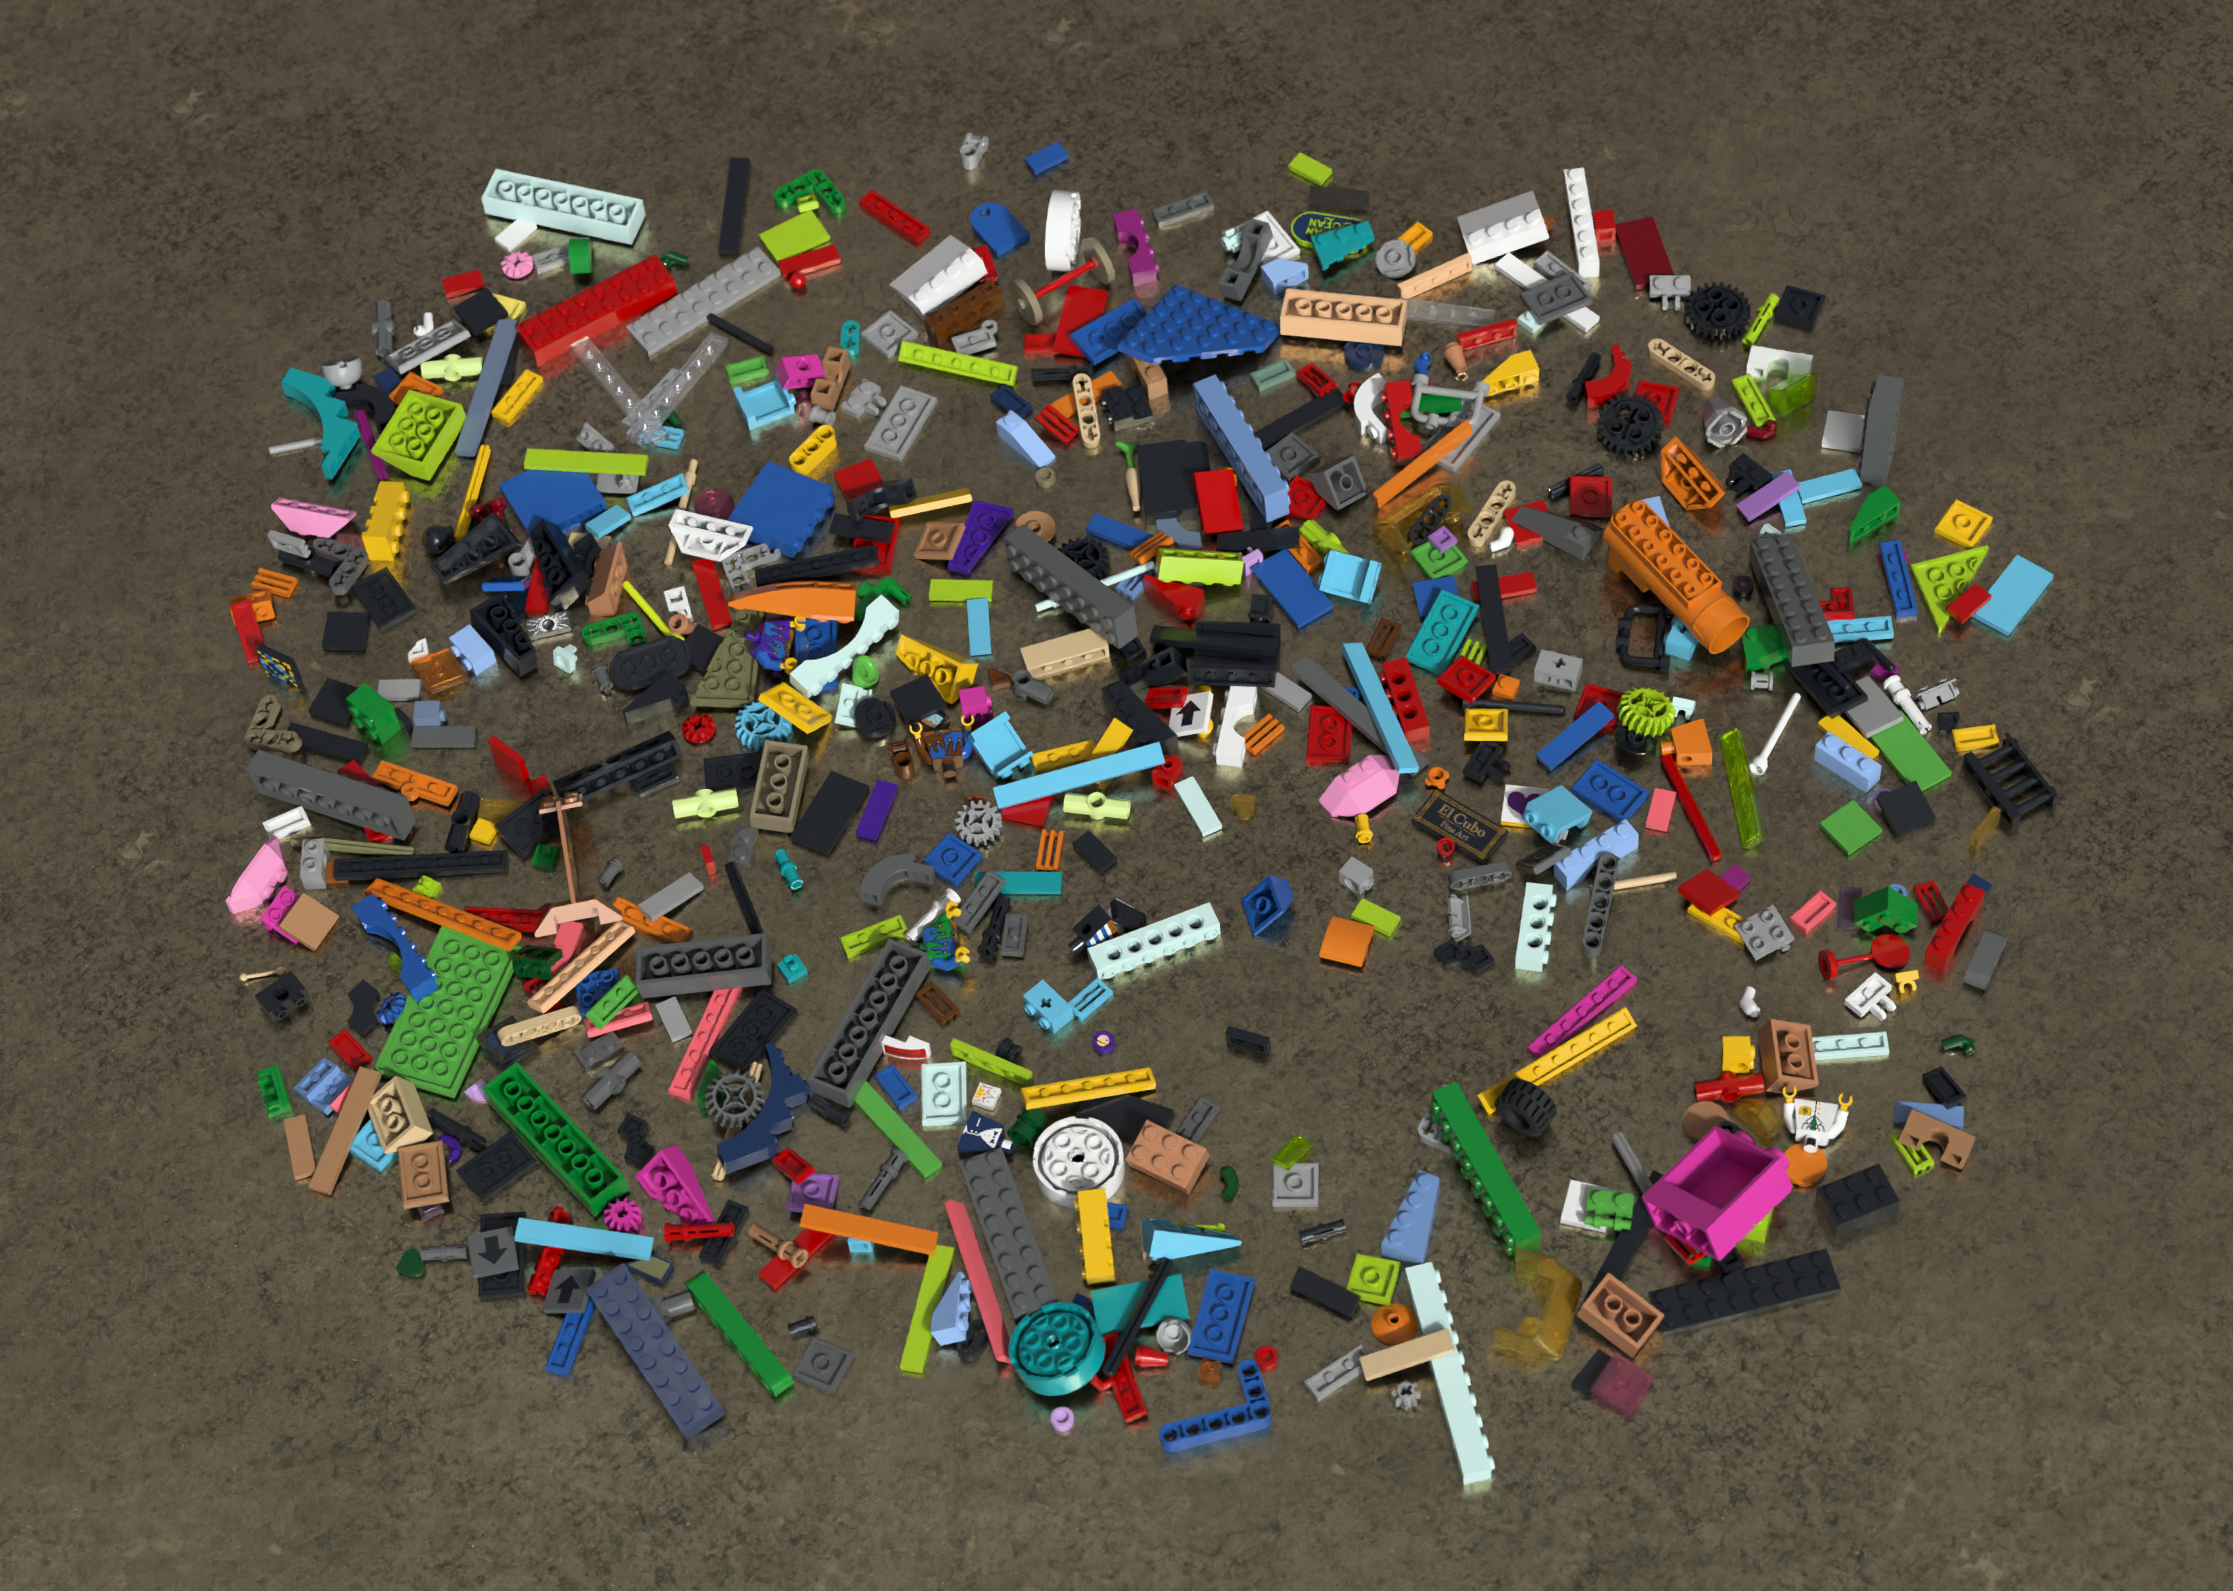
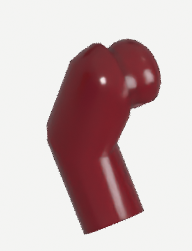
M1768 420L1766 426L1761 428L1748 425L1746 435L1765 439L1776 433L1777 423L1774 420Z

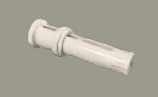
M1898 675L1891 676L1883 683V688L1890 692L1895 704H1900L1919 733L1925 734L1927 732L1925 728L1930 730L1931 724L1928 723L1910 698L1911 692L1909 689L1904 688L1900 682L1901 678Z
M946 888L945 893L937 901L934 900L932 902V908L904 934L906 939L911 944H915L922 936V930L926 929L946 911L945 907L948 902L954 901L958 904L961 902L957 893L950 888Z

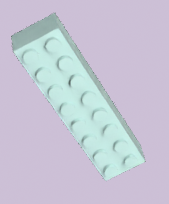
M495 169L481 198L486 214L514 220L520 219L534 222L537 225L631 245L646 215L642 199Z

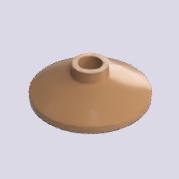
M1042 511L1026 512L1016 520L1014 530L1022 524L1033 532L1036 531V534L1046 542L1051 540L1056 529L1053 518Z

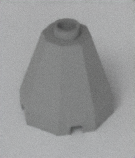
M1717 396L1708 398L1703 404L1705 438L1709 443L1719 448L1725 447L1724 444L1730 443V445L1736 444L1747 432L1745 423L1747 418L1742 411Z

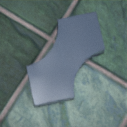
M1177 518L1156 520L1157 533L1162 531L1163 534L1166 533L1168 536H1171L1174 541L1173 545L1178 549L1202 551L1200 532L1184 529L1178 523Z

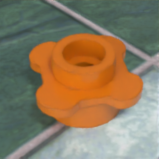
M1432 767L1429 769L1428 777L1425 778V784L1443 789L1446 779L1449 778V772L1441 767Z

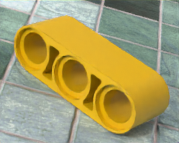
M820 426L790 455L789 461L792 471L807 476L835 449L837 441L832 426Z

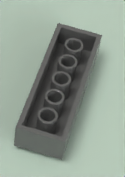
M1879 374L1877 382H1872L1871 396L1867 398L1865 405L1866 412L1863 420L1865 424L1862 430L1860 462L1857 473L1861 474V483L1879 487L1884 486L1895 452L1904 379Z
M766 933L637 947L636 986L642 998L771 984L772 947Z

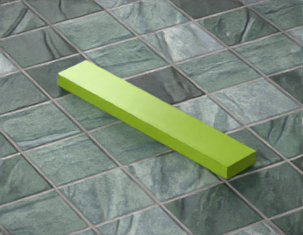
M907 341L901 342L898 361L1010 386L1015 385L1018 370L1016 365Z
M527 448L524 468L531 470L646 476L649 458L648 455Z
M936 1245L934 1255H929L901 1359L900 1370L923 1374L933 1337L931 1334L932 1314L944 1295L955 1253L954 1247Z

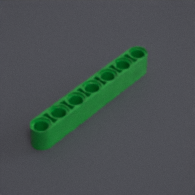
M704 1270L684 1283L693 1299L774 1397L794 1384L788 1371Z

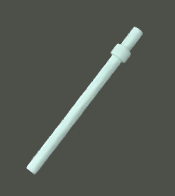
M1153 561L1099 581L1109 586L1153 570L1155 565ZM1051 599L1035 604L1037 612L1052 606L1054 608L1061 606Z

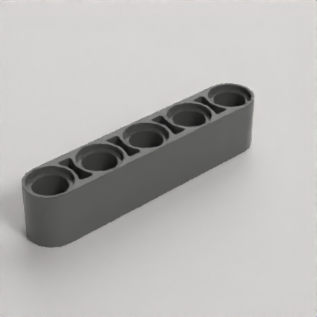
M1605 853L1599 859L1582 939V953L1590 959L1598 957L1601 953L1619 864L1617 856L1612 853ZM1609 864L1612 865L1613 868L1607 869L1604 867V865ZM1600 884H1607L1609 887H1608V888H1602V887H1600L1599 885H1600ZM1601 903L1605 905V907L1598 908L1595 905ZM1593 923H1598V924H1600L1601 926L1598 927V928H1595V927L1591 926V924H1593ZM1595 943L1597 946L1589 947L1587 944Z

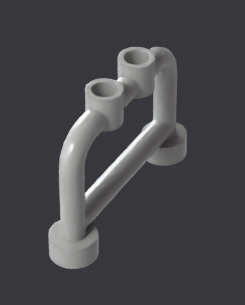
M1413 375L1411 385L1415 388L1410 409L1411 415L1416 421L1426 423L1425 427L1429 430H1437L1438 425H1444L1448 432L1464 421L1456 416H1449L1447 418L1440 417L1434 413L1428 415L1419 413L1421 395L1425 393L1474 400L1472 415L1467 420L1471 423V426L1477 423L1480 417L1483 397L1489 393V384L1477 381L1473 384L1472 391L1428 386L1429 378L1426 375Z

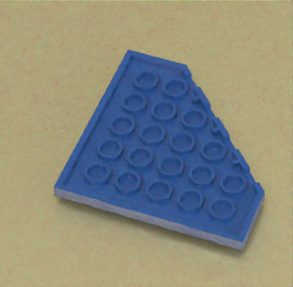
M1174 284L1118 343L1117 351L1153 365L1161 364L1162 360L1172 359V362L1189 361V357L1197 356L1200 359L1216 358L1217 354L1227 353V356L1243 355L1244 351L1254 350L1255 353H1261L1265 351L1281 331L1280 325L1271 320H1266L1253 313H1248L1235 306H1230L1219 300Z

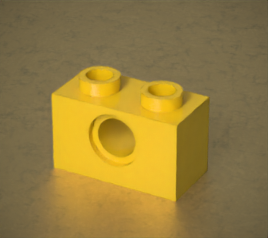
M1723 1036L1721 1074L1729 1072L1735 1073L1736 1076L1749 1074V1070L1754 1069L1755 1045H1750V1036Z

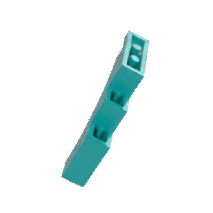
M290 367L281 379L284 394L309 407L320 420L323 426L321 449L324 456L321 468L324 477L332 480L360 437L358 425L356 422L346 420L348 411L345 401L334 398L336 389L332 382L327 381L324 377Z

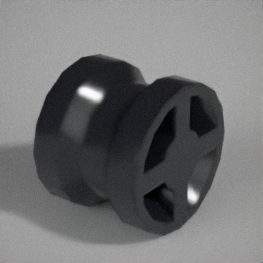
M1007 1037L1000 1042L995 1055L1015 1064L1022 1055L1023 1047L1019 1044H1013V1041Z

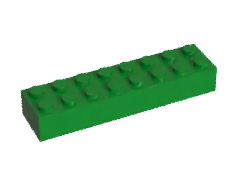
M515 1062L481 1088L486 1102L594 1217L605 1210L609 1203H614L616 1198L619 1199L630 1190L626 1177L518 1062Z
M1457 1081L1432 1092L1430 1117L1433 1123H1438L1441 1128L1440 1135L1445 1143L1448 1142L1452 1147L1450 1152L1453 1159L1461 1164L1462 1175L1465 1180L1469 1179L1471 1182V1190L1475 1198H1480L1483 1204L1481 1205L1483 1213L1487 1218H1491L1493 1222L1492 1228L1497 1237L1501 1236L1506 1254L1508 1256L1511 1255L1514 1261H1518L1539 1251L1541 1231Z

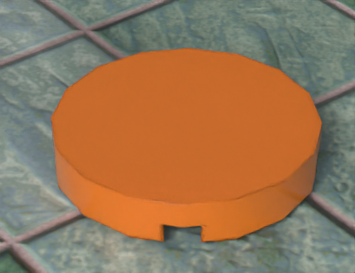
M1804 1143L1795 1144L1786 1150L1784 1155L1790 1164L1786 1172L1792 1184L1795 1183L1800 1185V1187H1810L1822 1181L1826 1174L1827 1160L1825 1154L1819 1148H1817L1816 1152L1809 1153L1804 1150Z

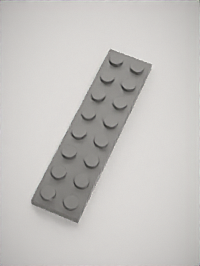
M757 246L626 326L627 332L650 356L706 322L708 314H719L781 276L780 270Z

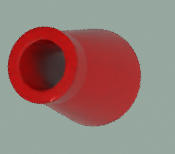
M1142 1345V1347L1136 1346L1134 1364L1139 1365V1368L1167 1367V1352H1162L1146 1345Z

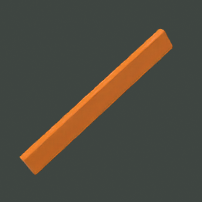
M376 878L365 890L366 897L374 893L378 900L382 898L385 904L509 952L522 939L521 932Z

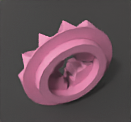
M520 250L517 253L511 252L509 256H504V261L501 262L503 272L512 278L526 276L533 268L532 257L527 252L521 253ZM519 260L520 263H518V266L515 268L514 264H516V261Z

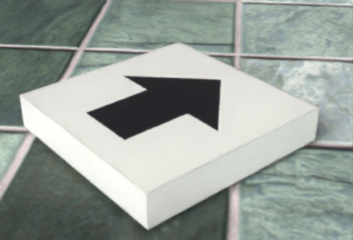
M1207 691L1187 695L1183 708H1172L1169 728L1177 734V737L1208 731L1213 694Z

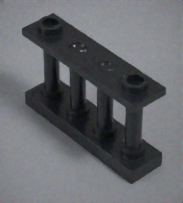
M2008 732L2004 734L2002 747L1981 758L1976 757L1972 751L1964 754L1962 767L2011 830L2019 826L2021 813L2045 801L2051 809L2056 807L2058 797L2056 789L2047 783L2021 750L2018 741L2012 738ZM2006 754H2009L2014 760V763L1993 774L1988 773L1984 768L1986 764ZM2020 769L2027 777V779L2005 790L2001 789L1996 783ZM2032 785L2039 792V795L2018 806L2013 805L2009 800V797Z

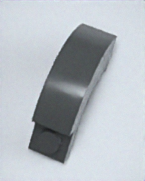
M900 854L885 858L875 864L865 875L859 889L861 902L882 906L887 891L891 886L900 881L911 880L934 885L936 879L934 866L927 863H917L916 856L912 854Z

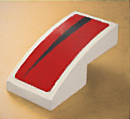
M885 1035L882 1041L884 1053L906 1059H923L931 1056L929 1043L912 1036L908 1037L906 1043Z

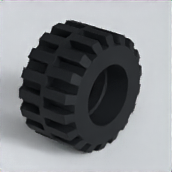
M1515 1078L1510 1080L1495 1101V1108L1498 1114L1508 1125L1520 1133L1532 1137H1539L1557 1114V1108L1553 1100L1541 1088L1523 1079Z

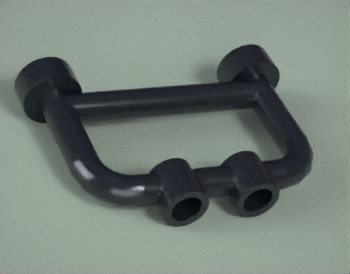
M1634 604L1625 610L1623 618H1618V630L1622 632L1621 635H1616L1615 648H1620L1619 653L1623 661L1632 665L1658 666L1660 671L1669 672L1670 654H1662L1666 618L1673 619L1674 614L1665 605ZM1636 612L1658 613L1653 658L1637 657L1628 654L1632 615Z

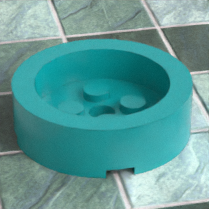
M1055 1302L1041 1306V1310L1030 1317L1026 1315L1019 1322L1011 1335L1008 1351L1010 1361L1022 1382L1030 1390L1046 1396L1067 1394L1085 1385L1097 1373L1105 1356L1104 1337L1090 1313L1074 1303ZM1055 1340L1060 1342L1050 1349V1343H1053Z

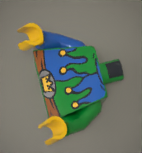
M954 901L948 902L945 907L946 911L926 929L922 930L923 943L911 945L915 949L928 953L931 967L944 971H950L956 966L968 963L970 960L966 955L970 951L960 946L956 922L952 917L961 915V910L956 908L958 903Z

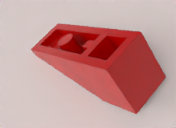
M1144 574L1143 583L1145 591L1177 617L1192 621L1198 619L1205 602L1203 589L1176 582H1163L1158 580L1157 577Z

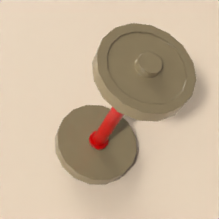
M1087 237L1081 242V250L1086 263L1042 288L1032 292L1031 288L1020 277L1009 281L1008 286L1012 300L1022 317L1029 324L1036 325L1042 321V311L1037 301L1038 298L1081 274L1091 270L1093 275L1102 284L1107 285L1114 281L1115 272L1110 258L1095 238Z

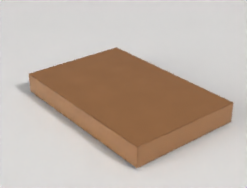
M443 1141L398 1148L404 1209L449 1202Z

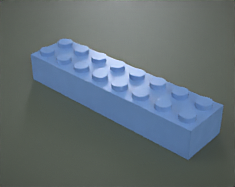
M1213 375L1194 383L1196 411L1238 475V478L1266 523L1289 514L1291 502L1287 494L1289 491L1288 483L1286 480L1281 479L1278 467L1272 465L1269 453L1263 451L1260 439L1258 437L1255 438L1250 423L1246 424L1244 421L1243 412L1241 409L1236 408L1233 396L1227 394L1224 382L1219 381L1217 376Z

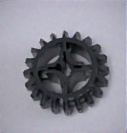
M1077 536L1075 541L1069 538L1068 544L1062 543V548L1057 549L1096 579L1102 580L1103 577H1107L1110 568V555L1106 547H1103L1101 541L1096 543L1095 538L1088 540L1087 536L1084 539H1080Z

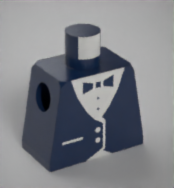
M972 1111L957 1145L959 1158L967 1159L1001 1147L1003 1152L1011 1154L1014 1141L1005 1139L1004 1126Z

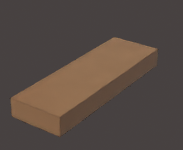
M306 1115L284 1119L295 1180L313 1176L316 1164Z

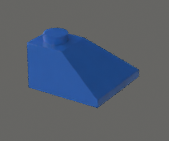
M1269 875L1241 898L1253 935H1258L1282 915L1294 899L1287 879Z

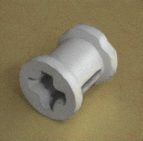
M815 405L810 412L809 420L811 423L817 422L822 425L833 426L836 413L834 411H825L820 406Z
M1751 671V690L1766 688L1772 691L1773 672L1765 674Z

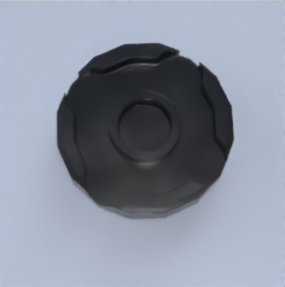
M874 697L866 698L858 703L854 710L853 721L856 728L862 734L873 738L884 737L893 729L896 715L888 702L878 700L879 698Z

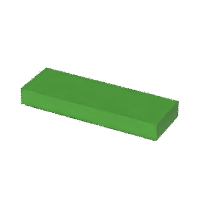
M626 974L585 1016L601 1030L639 993L636 983Z

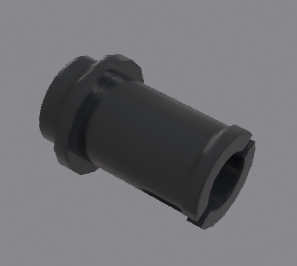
M806 1315V1318L787 1324L791 1338L809 1331L813 1333L814 1329L818 1328L813 1315L810 1317Z

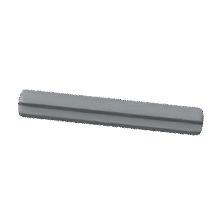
M1617 1132L1611 1136L1612 1142L1644 1195L1653 1184L1623 1133Z

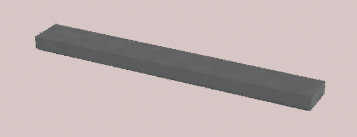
M1307 655L1291 666L1292 673L1389 756L1369 709ZM1409 744L1419 765L1418 772L1409 773L1414 777L1428 766L1429 761Z

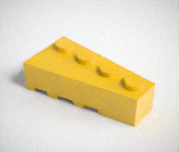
M1105 1188L1078 1191V1198H1074L1075 1212L1080 1211L1081 1219L1077 1220L1076 1223L1077 1232L1082 1234L1083 1243H1079L1080 1257L1085 1259V1265L1081 1266L1082 1279H1087L1088 1285L1115 1282Z

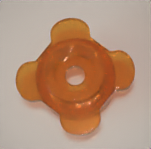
M1206 1358L1200 1361V1371L1197 1372L1198 1379L1206 1382L1219 1381V1371L1222 1369V1363L1220 1361L1212 1362Z

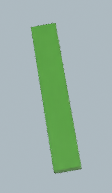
M865 1080L854 1099V1103L896 1149L907 1155L908 1162L924 1179L942 1167V1162Z

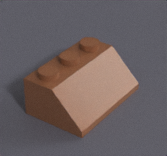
M617 542L600 553L599 560L595 561V576L591 577L593 581L590 584L591 591L590 594L586 595L585 600L590 615L615 617L623 588L622 583L625 580L628 568L622 542Z
M1770 1019L1758 1031L1766 1091L1782 1093V1089L1786 1086L1785 1093L1788 1094L1793 1092V1086H1795L1797 1091L1817 1087L1819 1082L1810 1025Z

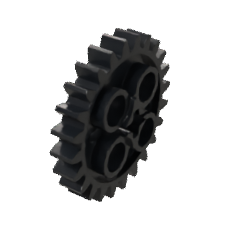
M1713 282L1712 286L1709 287L1707 283H1704V289L1697 286V292L1691 291V296H1687L1686 303L1684 304V317H1686V323H1690V329L1696 328V334L1703 332L1704 338L1708 334L1711 335L1712 340L1715 338V335H1718L1720 340H1722L1723 335L1730 338L1731 332L1738 335V329L1743 331L1744 325H1748L1751 305L1748 304L1749 299L1744 298V292L1738 293V287L1732 290L1731 284L1724 287L1723 282L1719 286H1716V283Z
M1625 392V398H1621L1618 394L1617 401L1610 398V406L1604 404L1603 408L1605 411H1599L1601 418H1597V432H1600L1599 439H1604L1603 446L1609 445V451L1616 448V455L1624 451L1625 457H1627L1629 452H1632L1633 457H1635L1636 451L1643 455L1644 448L1651 451V444L1657 445L1656 438L1661 439L1662 433L1660 431H1664V425H1662L1664 417H1661L1662 410H1657L1658 404H1652V398L1645 401L1644 394L1637 398L1636 392L1633 393L1632 397H1629L1628 393ZM1623 410L1629 411V413L1625 415L1621 414L1620 412ZM1642 417L1649 418L1647 421L1639 420ZM1614 428L1621 429L1619 432L1612 431ZM1633 435H1640V438L1633 439L1631 437Z

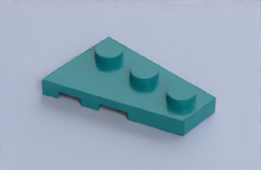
M1368 221L1311 236L1312 246L1323 271L1328 269L1329 265L1335 261L1340 262L1343 260L1344 256L1350 252H1356L1374 241V234Z

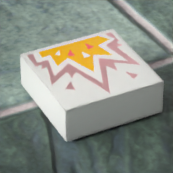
M980 1082L972 1099V1105L993 1111L1001 1095V1089Z

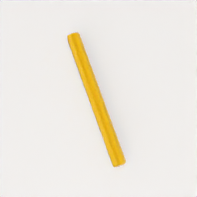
M481 445L479 447L454 533L456 541L462 539L468 532L472 519L468 510L476 505L491 453L489 445Z

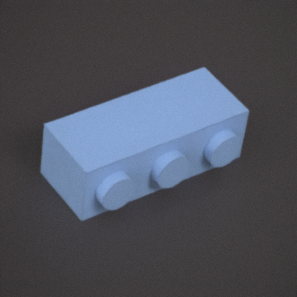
M1828 731L1815 745V761L1866 794L1880 780L1882 765Z

